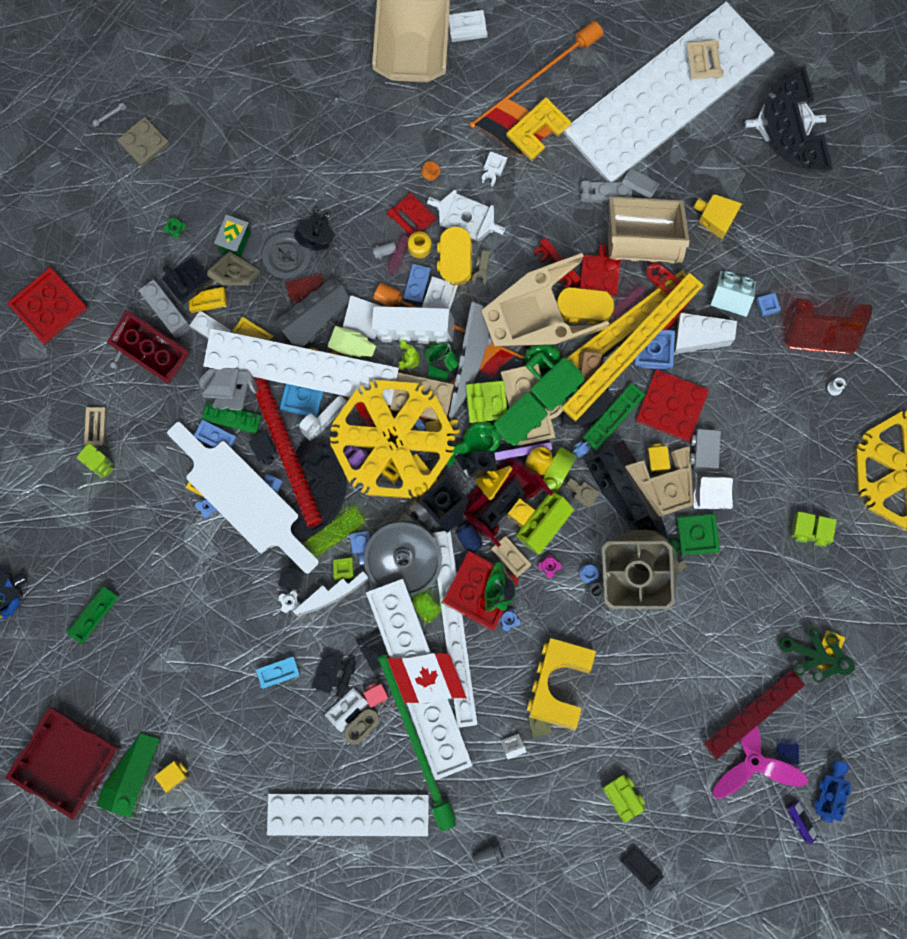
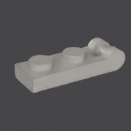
M582 181L580 183V189H582V194L580 195L581 202H609V196L632 198V189L622 184V182Z

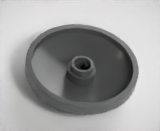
M406 520L393 521L381 526L370 537L364 552V566L369 579L377 588L403 579L409 597H413L428 590L437 580L442 566V551L436 537L424 526Z

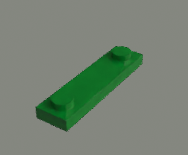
M631 383L583 436L582 440L584 442L588 441V445L597 451L646 394Z

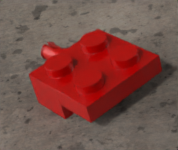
M600 244L598 255H583L580 289L605 291L610 296H617L621 259H609L606 256L607 245L603 246V244Z

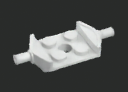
M456 190L441 201L431 196L428 199L427 204L438 208L440 226L447 229L451 227L463 228L470 234L472 239L478 242L484 239L490 232L492 233V231L503 235L506 227H502L494 222V206L488 207L457 194ZM468 214L472 219L469 222H464L461 217Z

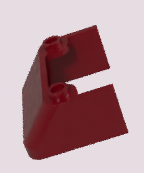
M514 458L504 460L497 467V470L508 466L512 467L511 472L497 493L510 479H514L524 490L525 494L523 496L525 498L537 496L540 490L550 496L553 494L538 472ZM477 486L467 496L469 502L463 517L484 538L499 547L501 544L494 537L499 531V524L492 530H489L483 522H480L475 517L477 512L484 509L491 501L480 487Z

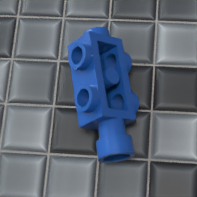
M834 760L832 776L826 775L825 779L821 780L820 790L822 792L820 798L816 799L814 804L816 814L821 816L820 820L832 823L833 820L841 822L846 810L847 797L851 792V782L844 780L845 773H848L849 764Z

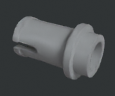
M394 241L381 246L375 245L372 248L375 259L379 258V260L383 256L397 253Z

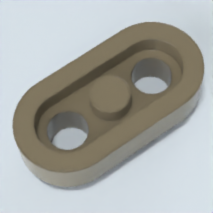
M373 710L363 711L346 728V740L351 744L362 742L378 725V714ZM367 716L373 718L372 723H366L365 719ZM357 730L359 736L353 738L351 735L352 731Z

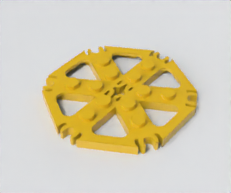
M374 380L377 388H375L374 383L370 381L371 389L367 391L361 385V395L357 388L332 423V426L336 425L339 428L331 427V431L337 432L338 436L335 438L330 437V441L338 443H330L349 484L354 478H356L353 482L354 488L359 483L363 484L362 494L366 492L368 487L370 489L366 495L411 499L408 491L411 490L413 497L417 496L415 493L416 488H420L425 493L426 488L423 483L429 490L453 455V453L446 452V450L454 451V447L448 446L447 442L455 440L454 436L447 435H455L436 395L429 400L432 396V391L428 395L422 394L423 385L419 387L418 391H415L419 383ZM386 389L405 390L409 393V399L395 419L382 395ZM362 402L375 427L348 425L346 417L356 403ZM426 408L434 409L442 425V429L439 432L415 431L411 429ZM388 430L394 437H398L396 439V446L393 442H388L390 438ZM345 446L374 448L358 470H353L350 467L343 452ZM410 451L438 453L440 459L429 475H422ZM391 459L403 482V486L399 489L381 488L376 484V480Z
M905 411L903 415L900 412L865 432L861 439L866 442V445L857 444L855 459L857 493L865 490L859 497L868 496L869 501L864 505L869 506L873 503L874 505L868 508V510L907 531V411ZM895 424H899L901 426L902 452L881 441L880 433ZM869 457L894 472L875 483H870L866 479L865 461ZM905 488V517H901L883 506L884 499Z

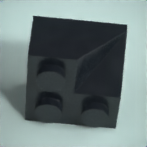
M447 474L417 499L446 533L462 521L469 499Z

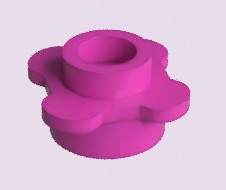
M547 555L546 559L538 564V568L543 570L548 578H552L554 573L561 569V563L557 562L552 555Z

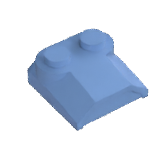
M661 331L636 357L635 366L650 369L673 368L675 331Z

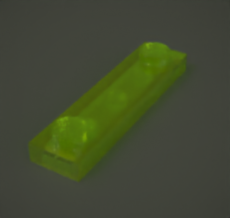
M353 507L302 545L317 559L366 524V521L358 510Z

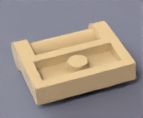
M718 40L687 43L686 49L691 80L703 78L719 79L724 76L720 65ZM707 49L711 50L714 69L709 68Z

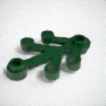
M816 627L808 628L806 634L812 640L817 651L796 644L791 637H783L779 642V649L784 653L794 651L813 658V660L804 664L798 663L795 665L793 671L797 676H802L806 671L824 663L833 667L825 671L818 670L814 672L813 680L816 683H822L826 678L837 673L847 676L854 671V661L850 657L843 655L838 645V637L835 634H829L825 641L827 645L831 646L836 658L827 654L818 636L819 630ZM815 630L816 636H811L809 631ZM834 637L835 643H830L828 638ZM785 641H789L791 643V646L789 648H786L783 643ZM842 662H846L848 664L847 669H843L841 667ZM801 666L804 671L798 673L796 667ZM817 673H820L823 676V679L817 680L815 678V675Z

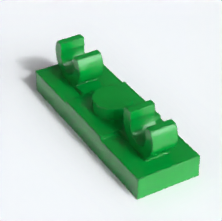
M206 402L201 421L204 420L210 424L257 435L262 418L261 415L242 410H230L229 408L224 410L214 409L212 407L213 404Z
M104 586L103 588L98 587L100 591L96 596H91L92 602L88 604L79 616V619H73L75 624L72 628L67 627V635L81 644L85 642L119 598V596Z

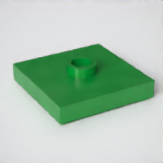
M716 514L676 518L681 556L720 552Z

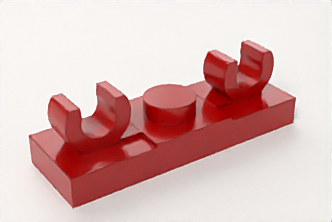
M546 238L540 241L539 247L534 251L535 256L538 253L544 255L540 259L541 263L545 262L547 258L551 262L550 265L564 260ZM572 269L558 283L565 280L568 284L564 286V289L571 287V285L573 288H576L580 285L581 278Z

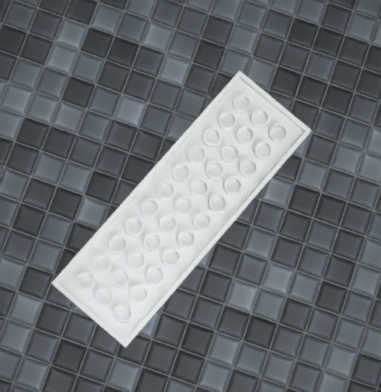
M725 2L573 121L571 126L563 133L607 182H615L774 55V51ZM718 40L719 59L724 76L719 79L703 78L691 80L686 49L687 43ZM707 49L709 68L714 69L711 50Z

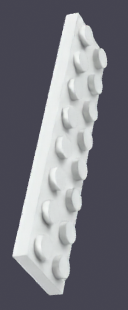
M268 794L267 835L428 836V795Z

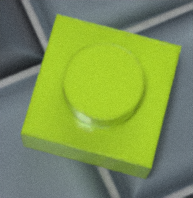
M353 558L333 560L335 581L354 578Z

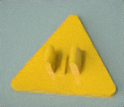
M508 466L497 471H488L487 475L475 480L489 500L494 498L511 472L512 467Z

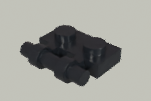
M325 650L311 688L331 694L333 687L338 688L336 696L343 698L345 692H348V683L351 675H354L356 670L354 669L356 661L349 659L347 666L342 665L343 656ZM339 670L344 671L341 682L335 681Z

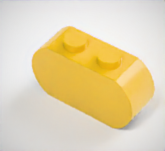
M451 227L442 233L441 242L437 243V252L440 253V260H437V271L451 285L461 286L466 284L472 277V238L465 229Z
M568 287L560 293L557 301L563 321L568 322L570 325H579V323L597 325L609 321L614 309L613 299L605 291Z

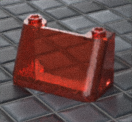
M795 298L785 311L784 343L792 349L853 353L859 348L871 319L872 305L859 304L855 306L851 317L847 318L814 315V305L811 301Z

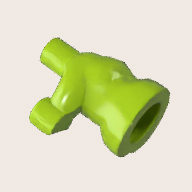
M401 340L400 348L406 351L402 355V361L399 362L400 366L398 368L404 370L405 368L412 369L417 367L420 363L418 351L412 345L407 344L405 340Z

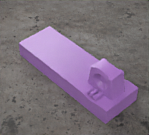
M550 441L496 450L494 457L495 460L527 455L536 447H545L552 450V445Z

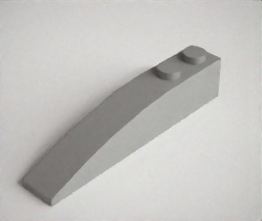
M471 302L449 420H453L466 399L465 384H474L483 361L486 346L491 345L492 338L489 335V330L481 312L485 307L475 302Z

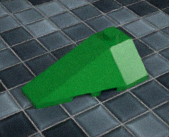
M140 733L103 785L97 802L98 807L129 818L136 816L160 741L159 738Z

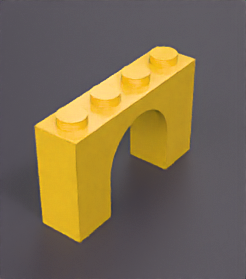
M550 638L548 644L544 643L542 654L545 655L544 660L539 662L537 673L540 676L538 681H534L532 692L535 695L533 700H529L527 711L530 712L529 718L575 730L582 708L555 699L548 689V677L554 670L559 668H570L589 674L596 651Z

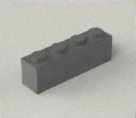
M332 277L288 312L281 315L274 324L291 345L304 347L308 342L312 343L316 338L315 334L320 329L324 330L328 326V320L331 317H336L346 307L350 298L343 286Z

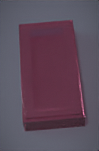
M404 235L388 266V272L392 276H396L408 250L407 242L409 237Z
M642 286L638 287L613 309V318L616 320L644 296L645 289Z

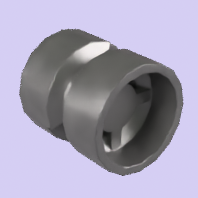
M412 500L406 507L407 511L401 512L395 518V521L406 520L425 524L431 518V515L417 501ZM413 513L418 519L415 520L410 515Z

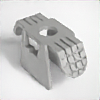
M232 368L209 369L199 381V386L204 390L202 396L216 398L212 405L214 409L224 410L229 408L230 410H242L248 384L254 394L258 393L257 382L249 371H239ZM236 384H243L241 389H236Z

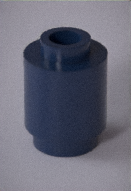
M465 524L458 529L459 533L456 536L466 551L469 550L474 553L484 546L482 538L473 525L468 526Z

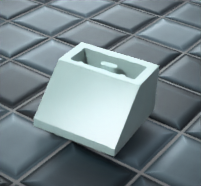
M720 270L712 295L711 306L747 317L755 296L756 281L749 277L736 276L730 271L724 272Z

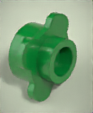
M176 217L170 218L166 226H164L165 233H170L173 238H179L182 230L186 229L185 223H181Z

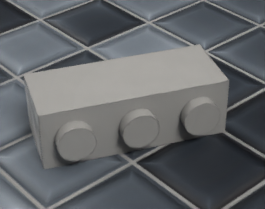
M154 279L138 290L175 339L191 329L187 321Z

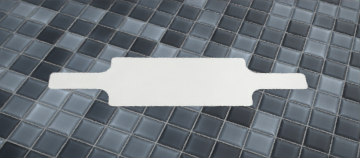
M177 422L168 430L167 434L194 462L193 470L186 477L187 480L258 552L263 553L270 546H278L305 573H310L318 565V560L291 533V525L298 518V514L224 441L220 442L215 448L208 449L180 422Z

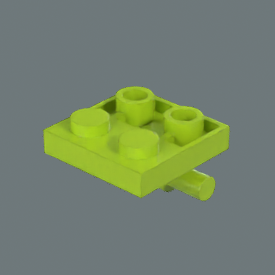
M504 381L465 384L469 423L497 420L507 411Z

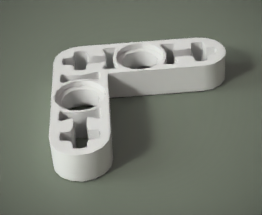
M339 396L317 418L313 414L307 415L299 425L303 435L309 441L314 440L338 416L348 401L343 396Z

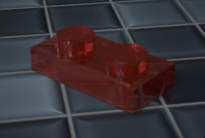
M322 274L286 283L290 302L304 300L310 293L324 284Z

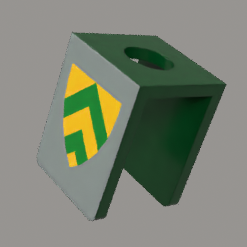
M226 215L214 242L216 246H219L218 252L226 255L230 251L241 258L252 232L249 222Z

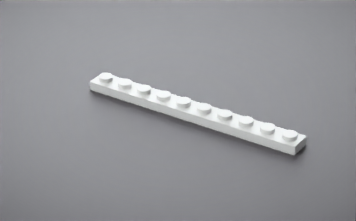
M445 531L432 533L436 537L442 551V566L437 578L440 603L456 575L450 531L448 533ZM441 603L447 654H450L467 699L454 698L458 728L477 725L462 614Z

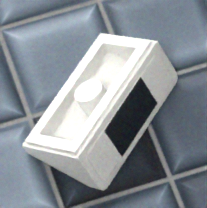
M353 687L325 716L342 732L369 707V703Z

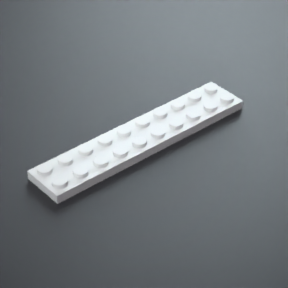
M212 328L210 329L203 365L219 370L222 368H232L239 371H249L252 377L351 397L357 388L362 395L360 391L361 385H363L365 390H370V381L374 383L375 388H377L374 380L396 381L399 370L398 367ZM386 389L382 393L387 405L392 403L393 389Z
M403 579L366 592L390 658H412L431 654ZM448 699L428 703H407L435 780L472 766Z

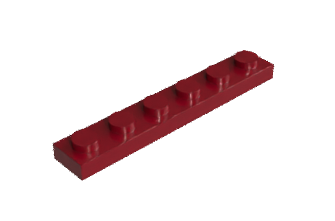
M791 670L706 741L703 746L717 761L799 692L805 684Z

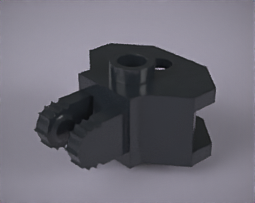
M315 208L309 219L299 221L294 238L300 246L321 252L329 249L335 234L328 226L329 222L327 221L330 214L325 213L322 219L317 218L319 209Z

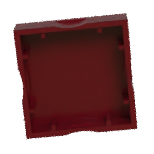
M49 707L33 732L29 744L19 754L5 779L28 793L39 796L49 806L70 819H79L122 748L58 709Z

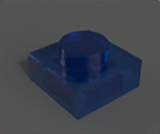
M777 744L778 760L787 764L799 765V744Z

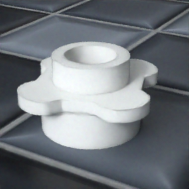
M295 591L279 596V601L282 603L281 610L284 613L300 606L297 600L298 594Z

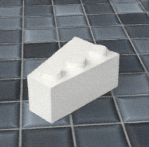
M680 313L676 325L674 355L701 349L730 346L735 340L737 321Z

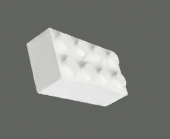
M373 308L372 330L382 342H392V340H399V342L405 340L406 343L418 341V343L427 344L429 341H436L438 344L453 342L455 320L449 309Z

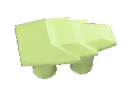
M335 326L327 346L349 357L356 356L362 359L367 356L372 357L376 348L360 332Z

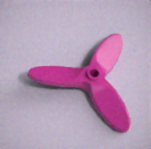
M757 726L741 739V744L746 754L745 761L732 768L718 781L713 790V797L721 799L733 794L744 786L754 773L759 772L773 781L795 787L806 785L808 779L803 772L790 764L763 757L761 754L760 733ZM752 760H758L759 764L754 766L751 762Z

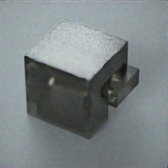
M696 472V488H693V509H732L733 478L727 472Z

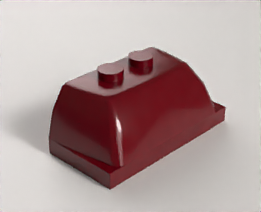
M127 310L106 342L167 384L172 383L192 352L186 345L144 317Z

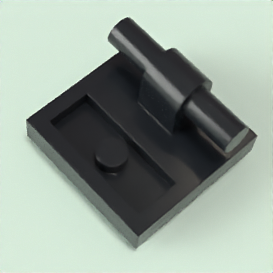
M193 257L175 270H172L169 265L163 267L166 276L162 280L182 305L213 284Z

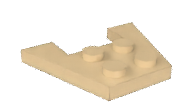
M690 446L671 452L676 471L651 479L644 460L625 466L659 517L694 505Z

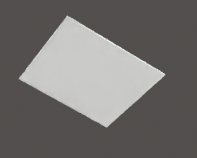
M350 296L343 328L360 332L362 336L375 340L376 334L372 330L373 308L383 306Z

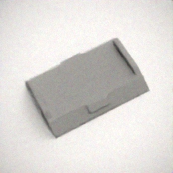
M632 168L622 181V184L650 199L660 183Z

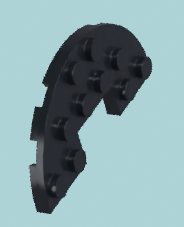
M806 66L797 67L781 77L770 90L764 107L765 128L774 148L788 162L811 172H830L833 170L824 134L812 137L806 136L798 105L812 103L814 96Z
M323 439L319 446L328 450L329 453L326 456L322 454L315 465L307 461L301 467L304 473L315 480L309 490L312 491L311 495L314 496L313 500L316 501L315 506H318V511L321 514L320 517L323 520L316 526H306L307 521L304 520L305 516L301 513L303 510H300V505L297 503L293 510L298 514V518L291 525V533L298 541L311 538L326 529L339 514L345 500L347 479L330 443Z

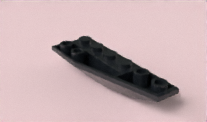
M624 440L585 461L602 494L633 530H651L668 539L662 517L658 516L625 467L636 463Z

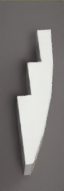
M362 572L349 584L342 579L329 591L322 586L293 612L300 616L331 605L354 592L367 582L369 578Z

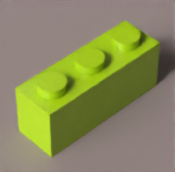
M554 492L551 496L547 495L516 537L528 549L540 555L574 511L573 507L564 497Z

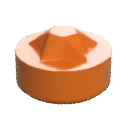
M428 161L421 168V173L425 179L433 181L440 175V167L435 162Z

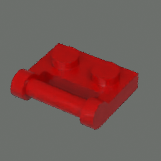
M412 193L408 194L401 202L387 212V216L390 219L393 218L409 234L408 237L415 232H424L436 221V217ZM402 211L417 228L413 229L398 213Z

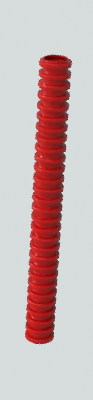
M253 377L258 386V393H256L255 397L258 399L257 402L260 404V409H262L261 412L266 420V425H268V430H271L270 435H272L274 445L277 446L276 450L279 451L278 455L281 457L280 460L283 462L282 465L285 467L284 470L287 473V477L290 478L289 483H292L291 488L294 489L293 493L296 494L295 498L298 499L299 508L303 510L301 513L305 516L304 520L307 521L306 526H316L323 519L320 517L321 514L318 511V506H315L316 501L313 500L314 496L311 495L312 491L309 490L308 481L304 479L306 476L303 474V469L300 468L301 464L298 463L299 459L296 457L297 454L294 452L295 449L292 447L293 444L290 442L291 439L288 436L286 427L283 426L284 422L281 415H279L280 411L277 410V405H275L276 402L271 394V389H269V384H267V379Z

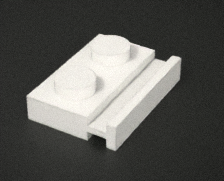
M483 10L449 15L451 42L487 37Z
M432 276L422 308L450 310L458 285H451L447 281Z

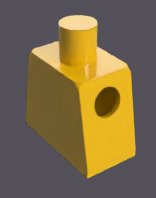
M713 195L709 203L698 198L694 209L703 213L699 223L720 239H723L742 204Z

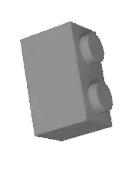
M697 429L695 434H692L691 446H694V451L690 455V464L693 465L692 470L716 472L719 469L721 431Z

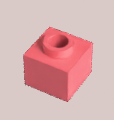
M377 683L366 687L367 691L364 692L371 708L389 699L382 684L377 685Z

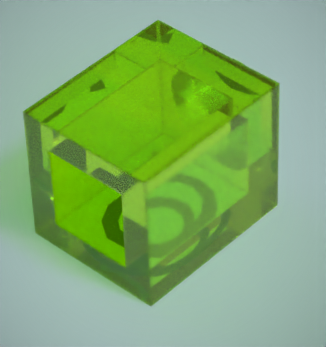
M421 593L412 600L414 602L412 604L414 610L426 625L442 613L428 593L424 596Z

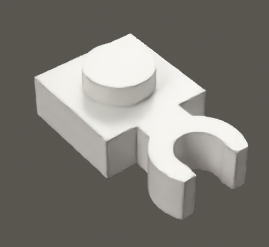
M490 151L484 165V171L487 172L482 176V183L487 178H491V186L495 185V175L501 177L507 157Z

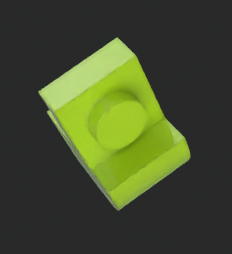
M560 447L553 459V463L543 477L551 491L556 494L577 458L575 454Z

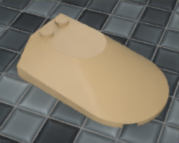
M377 0L372 61L373 70L393 81L429 82L446 74L450 0Z

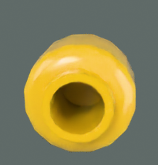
M419 231L411 234L408 238V251L411 256L422 259L430 254L432 242L428 234Z
M536 447L529 453L525 465L538 472L539 475H545L547 469L553 463V456L549 449Z

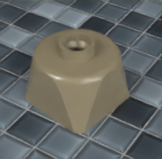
M633 530L619 535L603 545L605 604L609 608L670 609L674 605L678 579V557L675 548L668 539L651 530ZM635 564H643L648 570H640Z

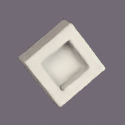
M519 734L500 741L507 759L526 753Z

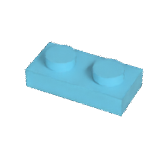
M294 657L256 670L262 689L300 676Z

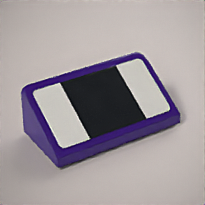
M795 801L786 806V810L804 842L808 844L814 843L818 834L800 802Z

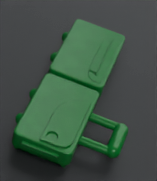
M538 352L526 363V368L539 380L530 389L533 395L528 392L525 393L493 423L494 427L497 428L496 431L508 444L510 443L512 446H515L521 440H527V434L535 427H540L541 421L548 415L545 408L548 411H553L558 405H564V399L572 392L576 393L578 391V386L585 379L582 376L583 373L570 360L562 358L554 366L543 352ZM541 360L551 368L543 377L533 368Z

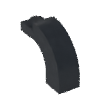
M604 391L576 422L563 411L561 428L582 429L596 423L606 412L613 393Z

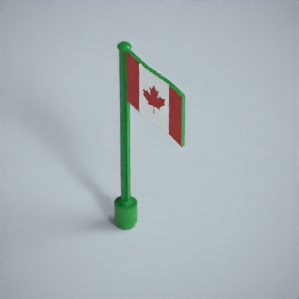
M433 653L412 658H387L388 655L386 654L380 655L377 661H380L435 802L431 811L436 824L440 827L441 831L451 829L456 826L455 814L450 802H445L441 798L405 706V703H428L449 698L467 699L450 654Z

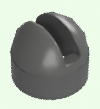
M591 582L587 587V591L590 596L599 598L604 593V586L599 582Z

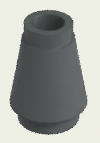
M494 843L472 855L475 866L496 864L504 859L500 845H494Z

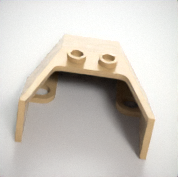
M583 253L527 273L481 310L494 346L555 345L604 330L608 327V321L597 325L568 326L563 321L553 295L552 286L581 263L584 257Z

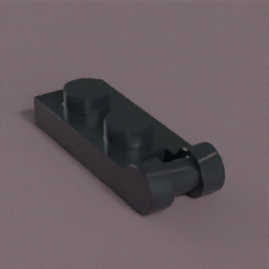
M510 479L484 509L477 512L475 517L480 522H483L489 530H492L525 494L524 490L514 479Z

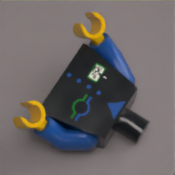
M0 570V621L14 615L21 603L20 599L23 598V594L19 588L28 583L23 573L13 578L10 573Z

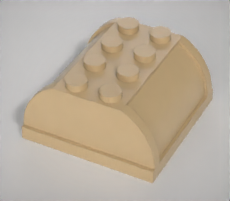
M609 196V259L669 263L683 262L686 247H689L690 241L684 201Z

